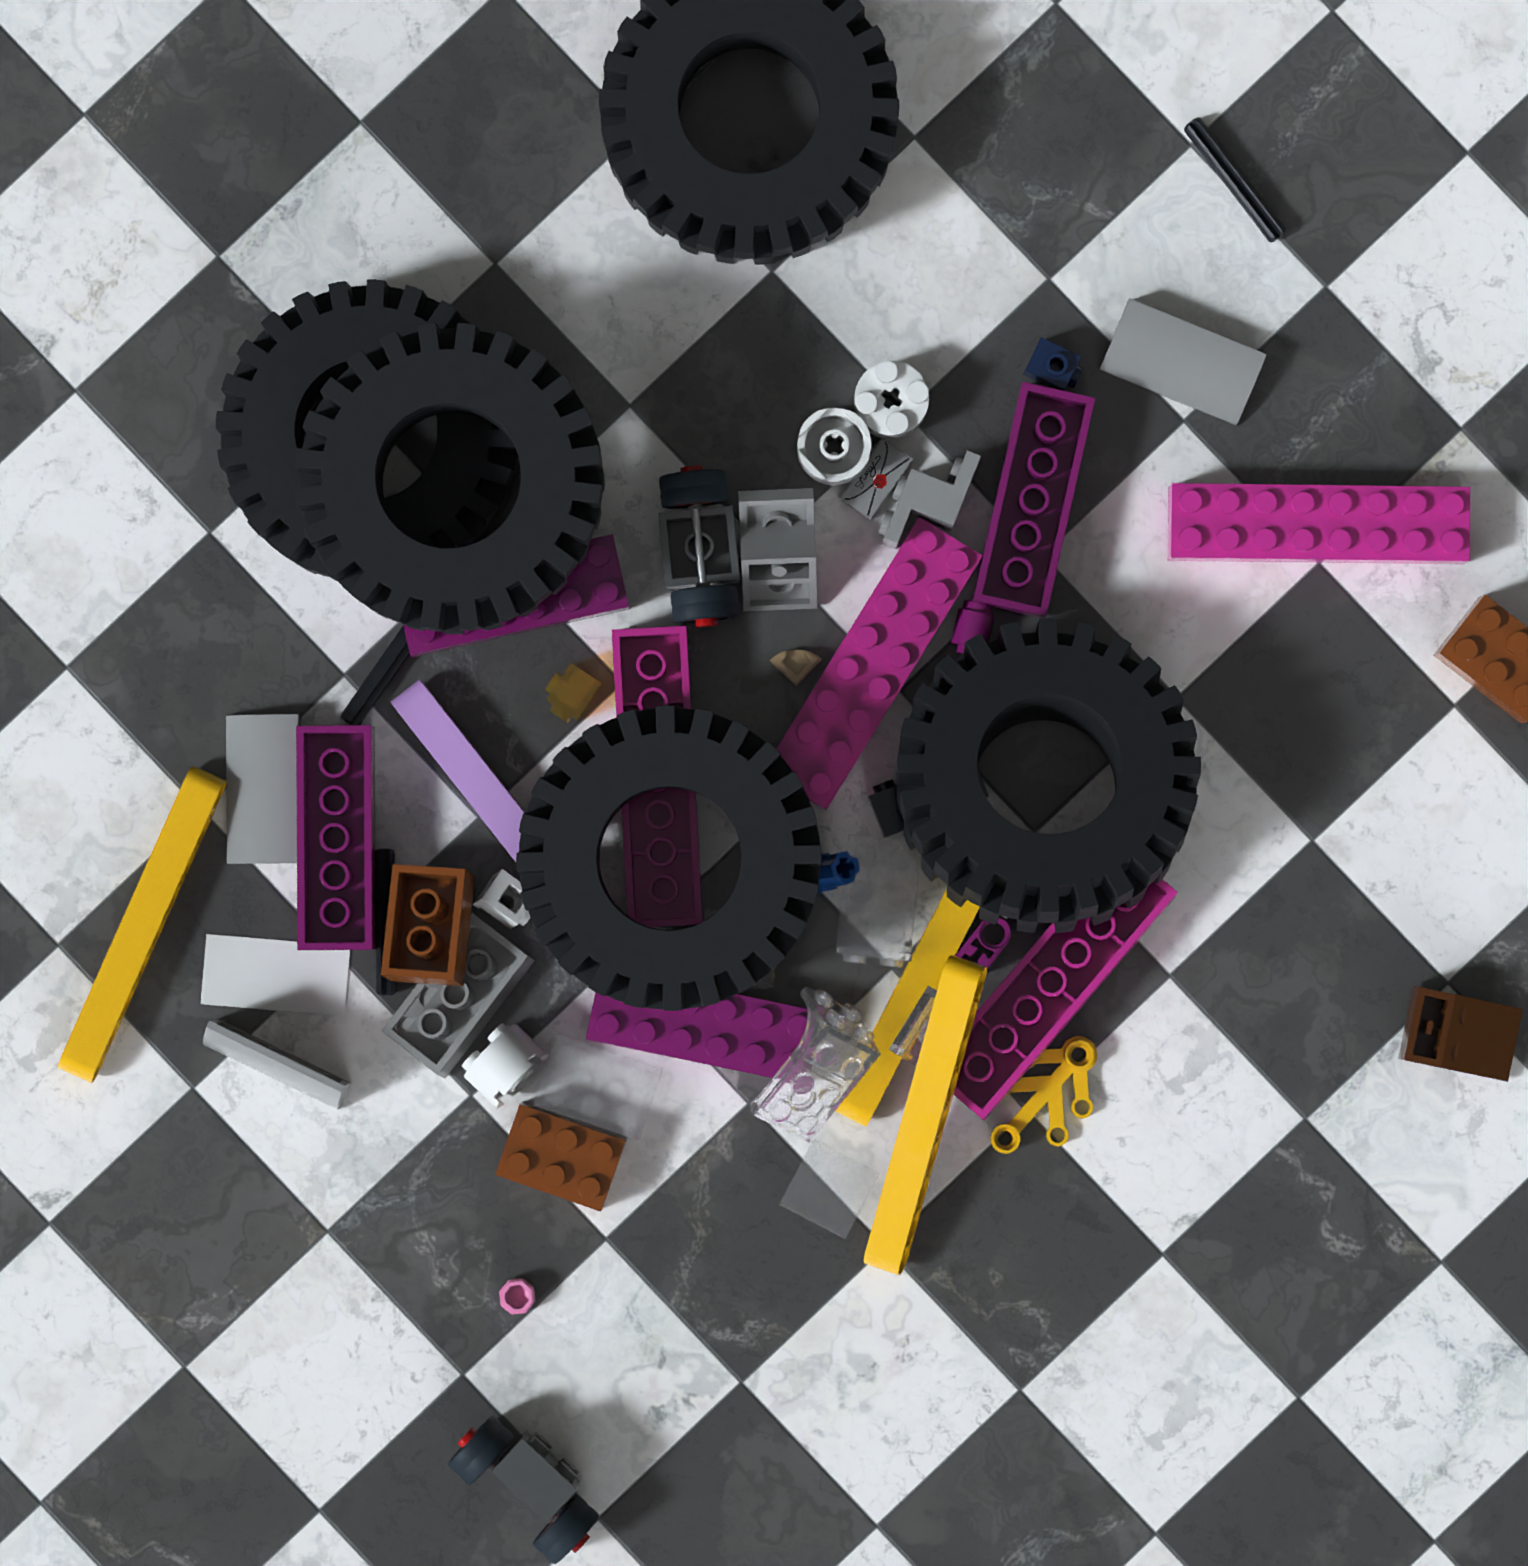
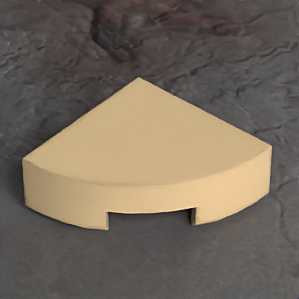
M793 649L775 655L770 662L797 686L822 659L810 651Z

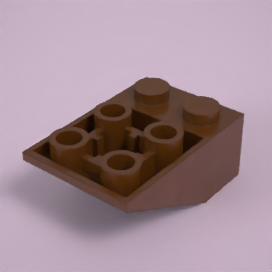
M1413 986L1398 1059L1508 1082L1523 1009Z

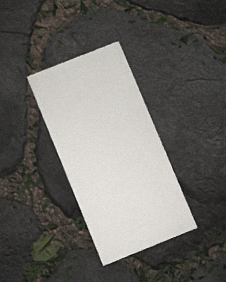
M206 934L201 1004L345 1016L350 950H297V941Z

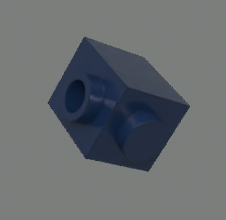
M1041 337L1023 375L1050 388L1065 391L1067 385L1072 388L1075 387L1084 368L1077 365L1081 358L1080 355Z

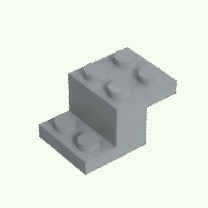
M967 450L964 459L956 457L947 481L954 483L953 485L914 469H911L908 477L901 474L892 499L898 501L895 511L887 509L878 532L885 535L882 544L896 549L909 515L916 518L921 517L933 525L951 531L981 456Z
M813 488L738 491L743 612L817 609Z

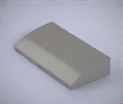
M1129 298L1099 370L1236 426L1267 354Z
M301 715L226 716L227 864L297 863L296 726H301Z
M471 913L464 987L418 983L383 1028L382 1032L435 1074L446 1079L535 960L474 913Z
M220 1019L209 1020L203 1037L204 1046L339 1110L351 1082Z

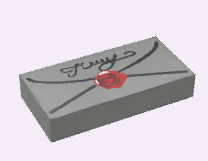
M882 438L870 455L865 469L852 480L840 497V500L868 520H871L913 459Z

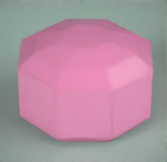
M524 1278L509 1279L499 1291L501 1306L512 1315L527 1313L536 1301L534 1286Z

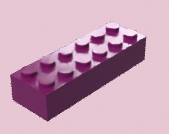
M1022 382L972 598L973 602L1042 619L1047 616L1095 398Z
M613 534L592 538L588 544L589 551L581 565H576L572 573L567 577L568 583L556 595L550 594L538 604V609L525 617L517 616L502 623V627L487 631L483 629L464 631V634L455 635L446 634L442 631L415 630L403 624L411 658L629 610Z
M372 725L296 726L297 950H375V727Z
M595 992L586 1039L806 1085L821 1011L743 994H736L709 1006L678 1011H663V1009L632 1007L624 1004V1002Z

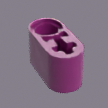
M1001 918L998 919L997 923L1003 928L1004 936L999 943L991 945L983 937V930L989 922L982 920L958 949L955 956L960 958L964 954L972 956L978 949L971 945L976 938L982 947L992 951L988 958L982 952L976 960V963L987 966L988 969L1010 941L1011 929L1008 923Z

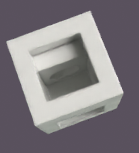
M503 869L490 878L473 903L478 909L482 908L509 929L518 924L524 926L531 918L522 902L520 881ZM501 898H506L510 901V909L500 903Z

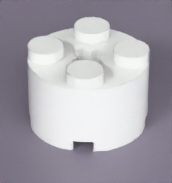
M883 361L869 368L858 381L854 395L855 413L865 422L870 434L884 439L901 438L914 432L924 420L929 405V390L923 377L910 365L898 361ZM894 392L899 395L897 401L901 405L899 407L892 405L888 409L884 406L885 398L882 395L890 396Z
M826 408L813 413L802 425L797 440V455L803 470L815 481L830 486L846 484L860 475L868 464L872 448L870 431L865 422L856 413L842 408ZM830 438L831 441L835 442L840 439L842 441L840 448L842 453L839 455L836 452L828 454L826 452L828 447L826 440Z
M504 1023L500 1024L489 1035L488 1040L491 1043L481 1053L478 1050L473 1052L462 1065L467 1071L464 1078L497 1109L504 1105L500 1100L502 1096L507 1093L512 1098L541 1068L536 1063L538 1058L546 1061L549 1056L516 1023L511 1026Z

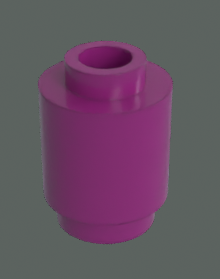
M964 600L962 609H958L951 644L957 645V653L963 654L965 642L979 634H982L986 643H989L994 616L991 615L992 606Z

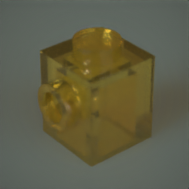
M570 663L563 675L556 672L545 688V691L550 694L546 701L553 705L549 712L566 723L569 722L571 717L579 722L603 684Z

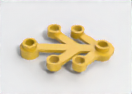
M1075 1036L1065 1041L1062 1048L1046 1049L1030 1068L1034 1067L1035 1064L1061 1063L1056 1070L1048 1076L1022 1077L1007 1095L1015 1092H1036L1008 1124H999L992 1130L990 1142L996 1151L1003 1154L1015 1151L1020 1144L1019 1133L1047 1102L1049 1127L1048 1131H1046V1139L1053 1146H1062L1067 1142L1069 1133L1066 1127H1064L1062 1085L1071 1074L1073 1075L1075 1098L1071 1102L1072 1105H1070L1072 1114L1081 1119L1087 1118L1092 1114L1093 1103L1089 1099L1087 1071L1097 1061V1049L1091 1040L1086 1037ZM1077 1047L1084 1049L1086 1054L1081 1062L1074 1061L1071 1056L1072 1051ZM1079 1100H1085L1089 1105V1109L1085 1114H1078L1075 1111V1104ZM1054 1128H1061L1064 1131L1062 1141H1052L1050 1133ZM1002 1131H1008L1012 1135L1010 1144L1001 1145L998 1142V1135Z

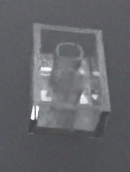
M557 1033L533 1105L640 1140L664 1068Z

